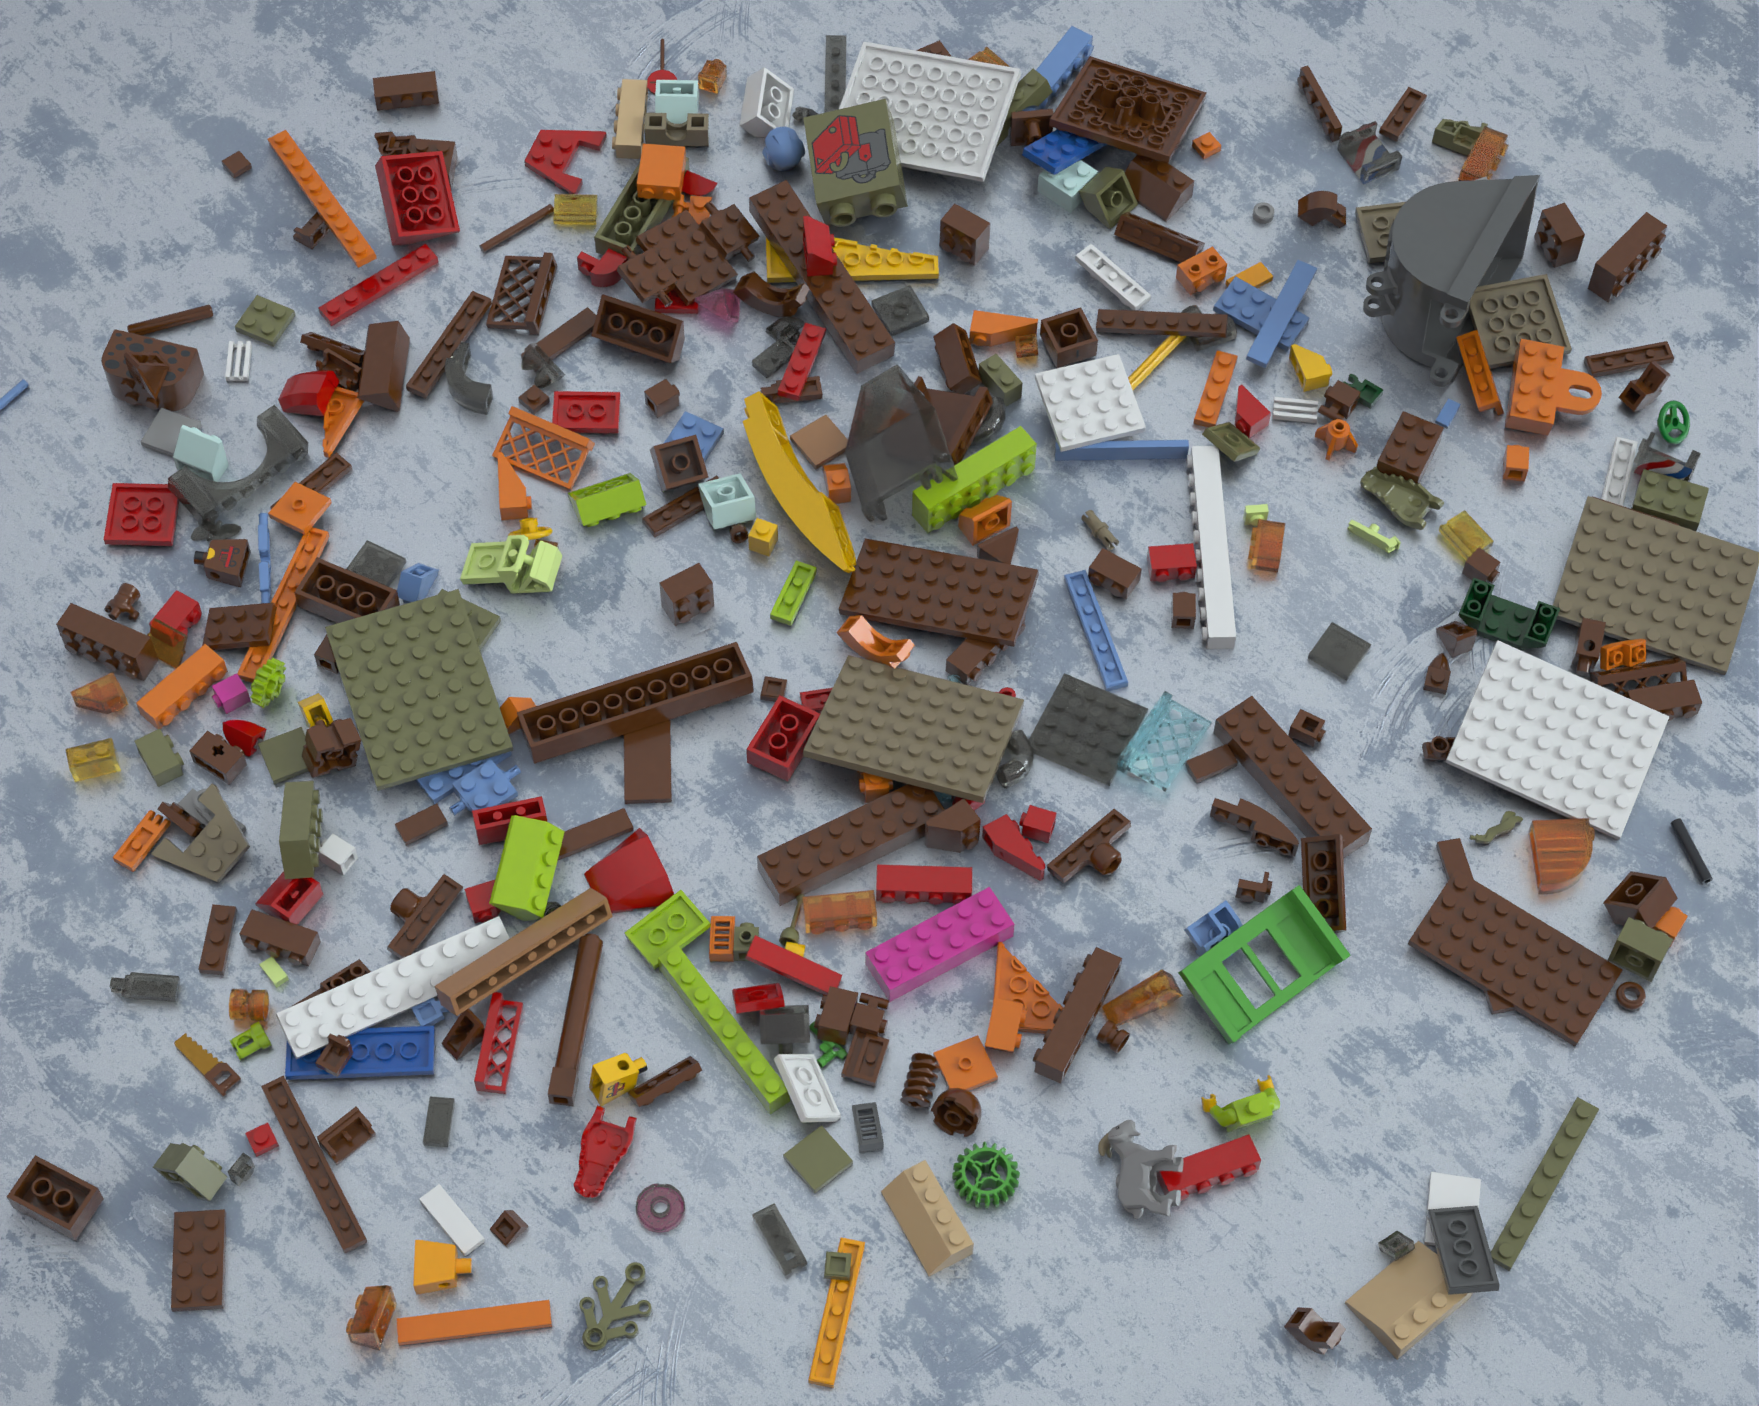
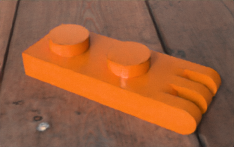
M152 810L148 811L113 856L114 862L134 872L168 829L171 821L167 818L163 820V816L156 815Z

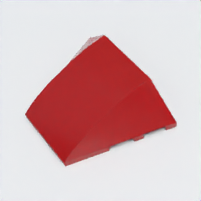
M638 828L584 873L589 887L607 898L611 913L633 911V909L646 907L656 909V906H660L674 895L668 875L648 835L641 828Z

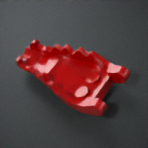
M597 1105L581 1138L579 1171L574 1182V1189L578 1194L588 1198H596L601 1194L607 1179L630 1148L637 1118L629 1116L625 1128L602 1121L605 1108Z

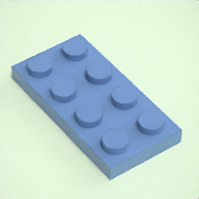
M1235 276L1214 305L1213 311L1218 314L1228 315L1229 320L1258 335L1277 299ZM1296 310L1277 347L1288 352L1291 345H1293L1308 324L1310 317Z

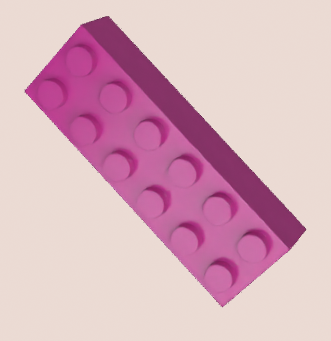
M988 887L866 951L865 965L886 998L891 1002L997 946L998 942H1004L1012 938L1015 924L994 892Z

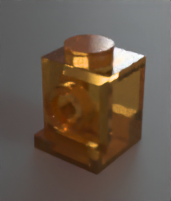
M707 59L702 71L698 73L699 89L716 94L719 93L727 77V66L721 60L714 59L711 61Z

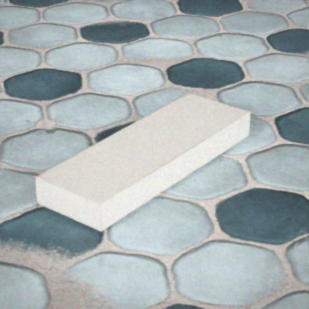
M440 1184L419 1199L421 1204L464 1256H467L485 1242L484 1237Z

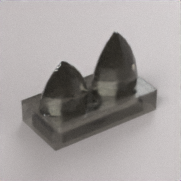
M531 343L524 349L526 352L522 358L521 369L532 370L540 366L534 379V385L539 389L550 386L565 376L563 371L536 343Z

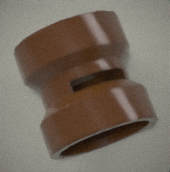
M1108 1020L1101 1028L1096 1040L1102 1044H1110V1049L1117 1054L1127 1043L1130 1033L1124 1029L1119 1030L1113 1021Z

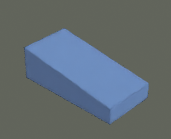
M1448 398L1435 423L1448 428L1461 404Z

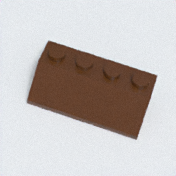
M602 294L591 336L673 363L680 359L685 340L684 321Z

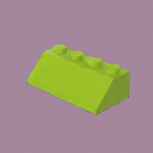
M516 815L511 816L489 904L524 922L542 919L565 831L546 821Z

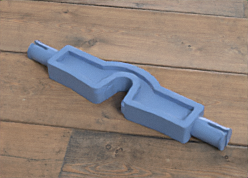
M260 513L258 514V550L261 559L259 563L261 603H270L271 556L268 514Z

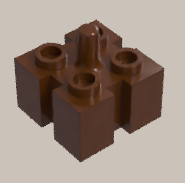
M351 718L337 719L329 727H326L323 720H318L315 726L307 729L305 736L306 745L303 746L302 758L312 778L329 774L332 769L337 768L340 771L356 766L358 758L356 751L360 749L361 738Z

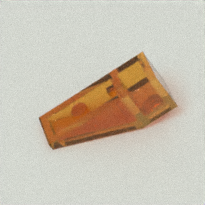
M1161 969L1106 1003L1102 1008L1108 1020L1113 1021L1119 1026L1159 1010L1183 995L1173 975Z

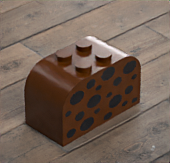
M114 329L101 358L112 394L119 400L126 401L132 405L146 406L152 410L164 408L169 411H178L185 408L193 400L204 376L197 348ZM125 352L158 353L170 366L156 400L129 374L124 358Z

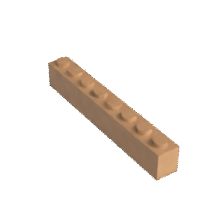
M589 888L435 985L434 987L441 1005L458 1016L612 918L607 898L594 889Z

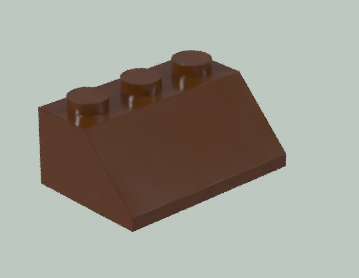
M1137 155L1131 160L1125 171L1137 203L1165 222L1193 195L1194 180L1168 163L1158 162L1155 159Z

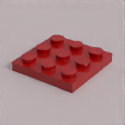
M113 483L103 539L104 543L109 545L173 546L181 493L180 485Z

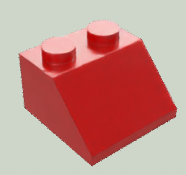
M803 216V248L807 276L833 275V266H837L836 253H832V247H835L834 234H830L828 225L809 216Z

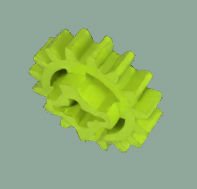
M272 657L271 660H267L266 665L263 664L262 668L260 667L257 670L255 679L251 684V691L253 693L250 698L252 703L265 708V706H269L270 700L273 701L274 697L277 698L286 679L285 674H283L286 670L284 662Z

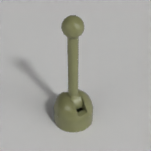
M804 894L797 895V906L791 926L783 929L780 935L779 942L783 946H786V942H799V932L795 930L801 905L806 900Z

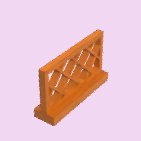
M511 406L508 413L510 417L492 456L498 459L497 452H501L503 446L511 443L514 454L506 457L511 465L572 490L589 451L593 450L595 443L587 437ZM513 424L521 425L523 434L512 438L510 430ZM536 432L540 433L543 442L532 446L528 436ZM525 437L528 448L517 452L514 442ZM554 441L560 442L562 450L551 454L548 444ZM545 446L548 456L537 460L534 450ZM574 449L582 451L578 460L570 462L567 452ZM530 452L534 462L527 465L522 464L519 456ZM564 454L567 464L556 469L553 458ZM550 460L553 470L542 473L539 464ZM569 468L571 477L568 483L560 480L558 472Z

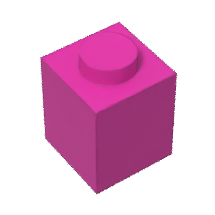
M237 673L212 686L215 694L212 696L216 707H222L226 714L251 702L248 690Z

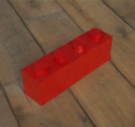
M877 864L876 901L884 903L904 901L909 904L929 902L934 905L953 903L956 905L972 896V867Z
M1250 1134L1184 1157L1182 1172L1159 1171L1157 1172V1180L1164 1195L1170 1191L1179 1190L1181 1191L1180 1201H1183L1195 1192L1199 1194L1205 1193L1212 1186L1220 1183L1221 1185H1227L1242 1175L1244 1177L1254 1175L1259 1170L1261 1158Z

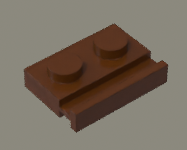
M855 1030L841 1077L852 1078L854 1081L876 1086L889 1046V1039L868 1033H859V1031Z

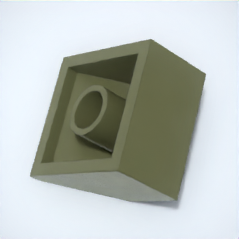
M1105 167L1078 191L1086 209L1108 229L1113 228L1119 222L1122 214L1130 212L1138 205L1123 169Z

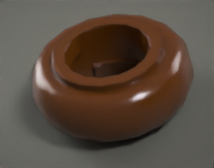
M1624 982L1616 990V999L1623 1008L1637 1010L1645 1003L1646 994L1645 990L1638 983ZM1631 991L1636 994L1637 999L1629 1000L1624 993Z

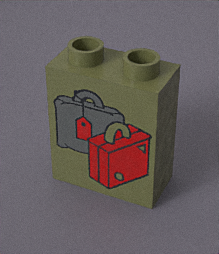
M886 99L803 118L816 204L826 225L832 224L837 227H845L854 223L856 218L868 215L888 217L895 214L897 209L908 207L895 124Z

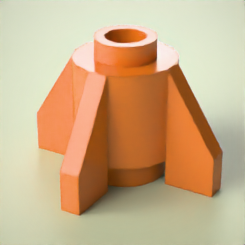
M1333 420L1318 428L1315 432V437L1325 441L1329 447L1326 460L1330 461L1334 451H1339L1344 447L1353 453L1357 451L1358 444L1350 432L1349 424L1344 420Z

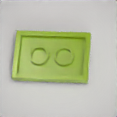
M680 890L624 932V934L655 970L659 967V956L676 945L683 949L708 930L711 924L685 893Z

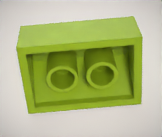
M631 473L567 493L578 521L583 526L586 525V527L598 525L600 520L606 518L608 520L617 519L621 513L627 511L629 513L638 512L642 509V506L647 505L640 481Z

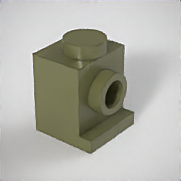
M748 922L741 923L740 927L735 926L734 961H749L745 959L753 937L755 935L759 937V927H754V924Z

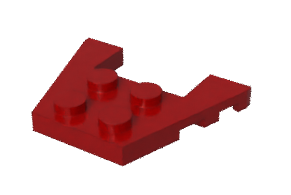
M540 130L524 160L525 166L542 178H548L555 183L556 187L559 189L563 188L569 192L571 197L576 198L583 185V181L581 178L565 174L579 146L600 151L607 138V134L605 131Z

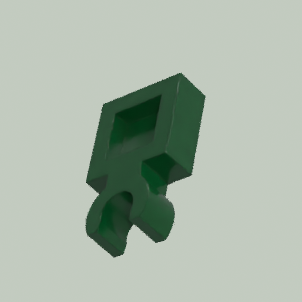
M1350 374L1348 377V381L1353 384L1343 382L1361 392L1359 402L1369 409L1383 395L1382 388L1367 379L1361 383L1354 374Z

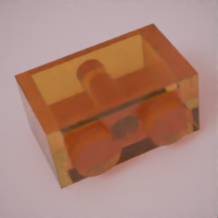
M1259 519L1257 528H1252L1251 541H1255V544L1249 548L1248 559L1252 560L1251 569L1278 573L1285 523Z

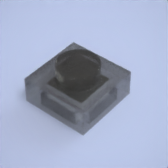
M243 1152L227 1172L231 1181L240 1186L243 1181H247L251 1177L255 1166L251 1157Z
M1395 1231L1378 1242L1380 1251L1395 1261L1415 1249L1414 1241L1399 1231Z

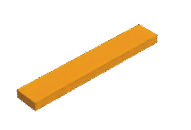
M840 1237L837 1252L852 1253L849 1281L831 1279L808 1383L834 1388L865 1242Z

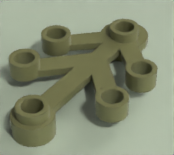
M633 1262L626 1267V1280L611 1303L608 1294L609 1284L607 1278L597 1276L593 1280V1287L598 1293L603 1317L598 1324L593 1312L595 1310L594 1300L591 1297H584L580 1300V1310L584 1313L587 1324L582 1340L587 1349L598 1351L606 1346L608 1340L623 1336L632 1339L638 1335V1326L633 1321H628L621 1327L608 1329L612 1321L636 1315L648 1317L651 1314V1304L647 1300H641L635 1305L621 1308L634 1286L641 1284L645 1280L646 1273L642 1264ZM635 1272L640 1274V1277L637 1279L631 1277ZM600 1281L605 1282V1286L602 1288L596 1286ZM589 1302L592 1306L589 1309H585L583 1304ZM643 1305L648 1306L646 1312H641L639 1308ZM632 1326L635 1328V1331L627 1333L626 1329ZM596 1335L600 1337V1340L592 1342L591 1338Z

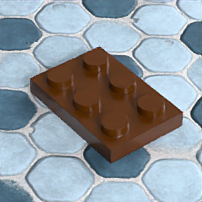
M272 602L209 608L202 646L206 644L212 650L270 645L277 607Z

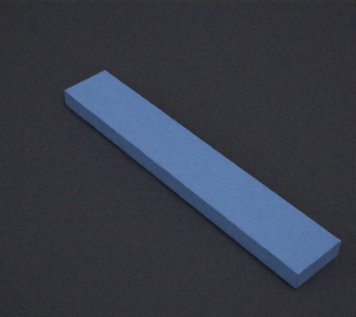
M1297 260L1251 346L1246 360L1266 368L1317 272L1316 267Z
M1189 440L1105 441L1063 452L1060 451L1058 443L1055 442L1054 457L1055 461L1186 459L1189 450Z
M1086 570L1064 575V582L1105 691L1128 687L1127 677Z

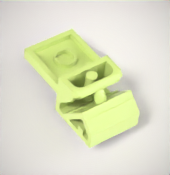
M508 535L505 542L471 543L460 580L463 585L505 583L511 594L552 592L562 554L557 547L540 540L535 548L532 549V552L526 555L529 540L525 535Z

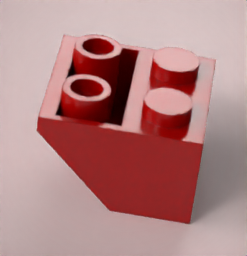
M283 871L255 905L273 917L298 925L320 900L323 892L320 882L314 878L285 879Z

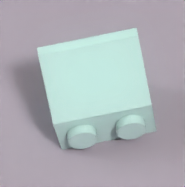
M741 473L698 484L706 516L713 529L725 528L756 519L755 498Z

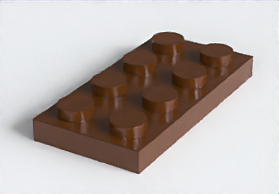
M225 1209L174 1212L172 1312L224 1309Z

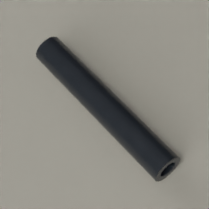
M1682 819L1673 820L1670 824L1701 883H1709L1713 878Z

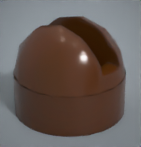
M743 524L733 525L730 528V536L734 543H742L748 539L749 534Z

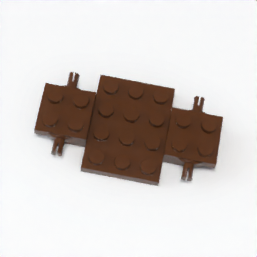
M709 201L704 207L711 216L703 220L700 226L691 214L685 210L638 235L635 241L644 253L635 255L629 245L625 246L621 251L628 258V261L619 265L617 272L642 304L650 299L659 298L664 306L668 307L673 301L668 297L667 293L674 290L685 305L688 306L735 280L738 274L727 260L739 253H742L747 262L753 260L755 256L748 249V246L758 241L760 235L735 204L723 210H718L712 201Z

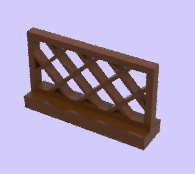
M544 252L543 257L505 256L487 318V328L529 330L530 335H539L557 270V263L553 253ZM510 263L520 264V266L514 269L513 271L509 270ZM533 264H540L539 268L533 272L528 269ZM525 270L528 275L518 280L515 276ZM512 278L516 283L506 289L504 283ZM533 279L535 284L526 289L523 285ZM520 287L523 292L513 297L510 293ZM508 296L511 300L501 306L499 300ZM528 296L530 302L521 307L518 302ZM516 305L518 310L509 315L505 311ZM501 313L506 316L501 321H494V318ZM521 314H524V322H515L513 320Z

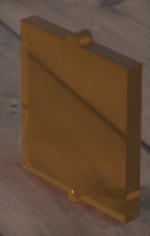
M156 618L153 619L150 633L147 636L151 637L158 659L174 668L179 667L183 655L186 654L185 646L188 636Z

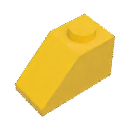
M1291 345L1289 359L1303 392L1328 386L1330 377H1332V369L1330 364L1326 363L1324 357L1299 345Z
M319 693L297 702L308 728L315 726L318 720H323L326 727H329L333 722L327 704Z

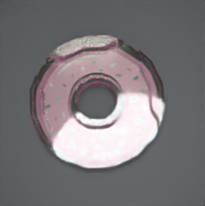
M656 1183L644 1188L638 1195L635 1206L637 1219L640 1224L647 1230L657 1233L669 1232L676 1228L683 1220L686 1211L684 1197L680 1191L666 1183L665 1185ZM665 1203L667 1205L666 1211L662 1213L654 1211L655 1204Z

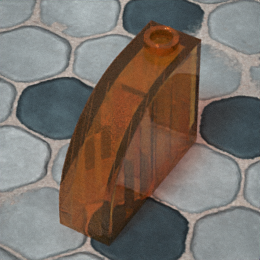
M1589 818L1532 820L1528 832L1538 894H1554L1567 890L1580 880L1587 868L1593 850L1594 828L1590 827Z

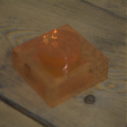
M1037 334L1015 336L1017 358L1039 355Z

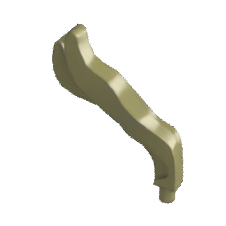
M1506 811L1501 818L1500 824L1489 828L1485 835H1470L1469 839L1475 840L1476 843L1489 844L1496 836L1512 831L1515 824L1521 823L1523 818L1515 816V812Z

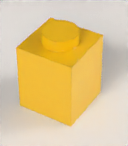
M757 518L748 535L749 550L770 557L778 541V525Z

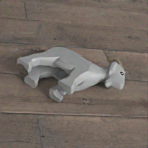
M1126 1120L1113 1127L1100 1140L1098 1151L1101 1156L1106 1154L1108 1158H1111L1112 1149H1114L1122 1160L1120 1174L1116 1177L1119 1201L1128 1212L1134 1215L1135 1219H1139L1143 1215L1144 1209H1148L1155 1214L1171 1216L1170 1207L1180 1206L1181 1191L1173 1190L1166 1195H1160L1155 1189L1157 1186V1172L1183 1171L1184 1159L1182 1157L1174 1158L1177 1145H1168L1162 1150H1149L1142 1145L1133 1143L1134 1136L1141 1134L1136 1131L1134 1121Z

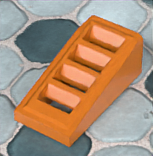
M711 916L710 961L734 962L735 916ZM716 923H730V926H716ZM716 931H729V934H716ZM715 939H729V941H715ZM715 946H729V949H715Z

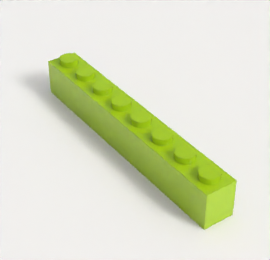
M676 945L659 956L658 965L660 972L766 1111L771 1115L789 1103L790 1096L784 1082L681 948Z

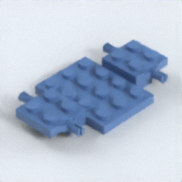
M510 751L416 779L415 781L433 804L438 803L454 792L460 801L449 807V809L455 816L465 808L472 812L473 810L506 804L516 798L518 792L510 783V780L521 774V771L517 765H514V767L506 772L497 767V764L512 755Z

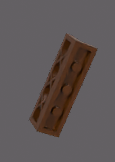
M1130 212L1120 216L1114 233L1118 237L1179 262H1184L1197 255L1198 251L1202 250L1205 245L1204 242Z
M1679 658L1637 664L1631 667L1624 666L1607 671L1590 672V681L1602 687L1604 684L1612 683L1617 687L1614 692L1618 694L1622 691L1623 693L1620 695L1625 697L1627 691L1623 687L1628 680H1635L1639 683L1635 689L1647 687L1645 683L1652 676H1656L1661 680L1657 685L1669 684L1667 680L1675 672H1680L1681 681H1687L1686 662Z

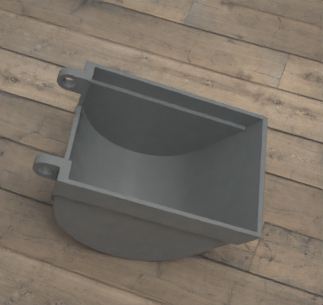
M1540 175L1514 176L1513 179L1451 181L1436 184L1413 195L1398 211L1389 232L1384 271L1371 274L1367 278L1366 290L1371 295L1364 299L1363 312L1369 317L1381 316L1384 329L1393 344L1411 359L1431 367L1429 379L1433 385L1443 387L1453 382L1464 364L1456 337L1475 331L1468 310L1471 297L1477 287L1510 281L1522 261ZM1379 282L1382 285L1380 287H1375L1372 285V283ZM1377 304L1379 305V308L1374 309L1369 307V305Z

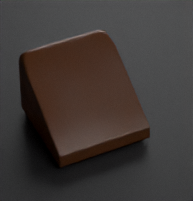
M504 1210L490 1230L505 1246H508L529 1226L515 1211Z

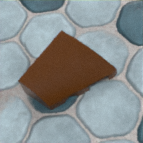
M379 132L374 135L382 156L410 154L413 138L417 139L415 135L395 136L393 132Z

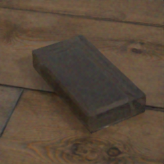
M430 1096L423 1137L424 1146H449L455 1106L454 1098Z

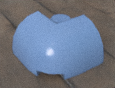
M1225 900L1185 928L1184 931L1196 946L1197 950L1195 952L1200 957L1240 928L1242 923L1227 900Z

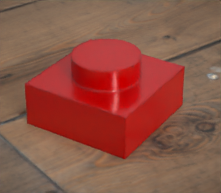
M268 1122L245 1133L256 1157L279 1147Z

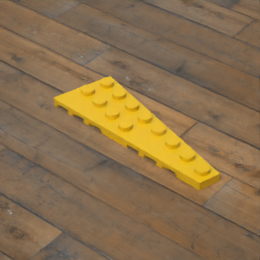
M834 237L835 247H832V249L854 281L939 279L938 256L918 252L904 253L896 248L887 250L877 248V245L874 244L865 246L858 244L857 241ZM766 238L767 283L796 282Z

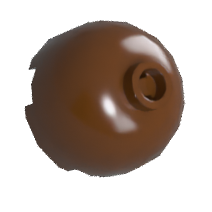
M950 1088L942 1092L931 1108V1112L935 1116L934 1123L942 1131L952 1136L954 1132L964 1134V1137L973 1134L982 1116L979 1100L973 1093L962 1088Z

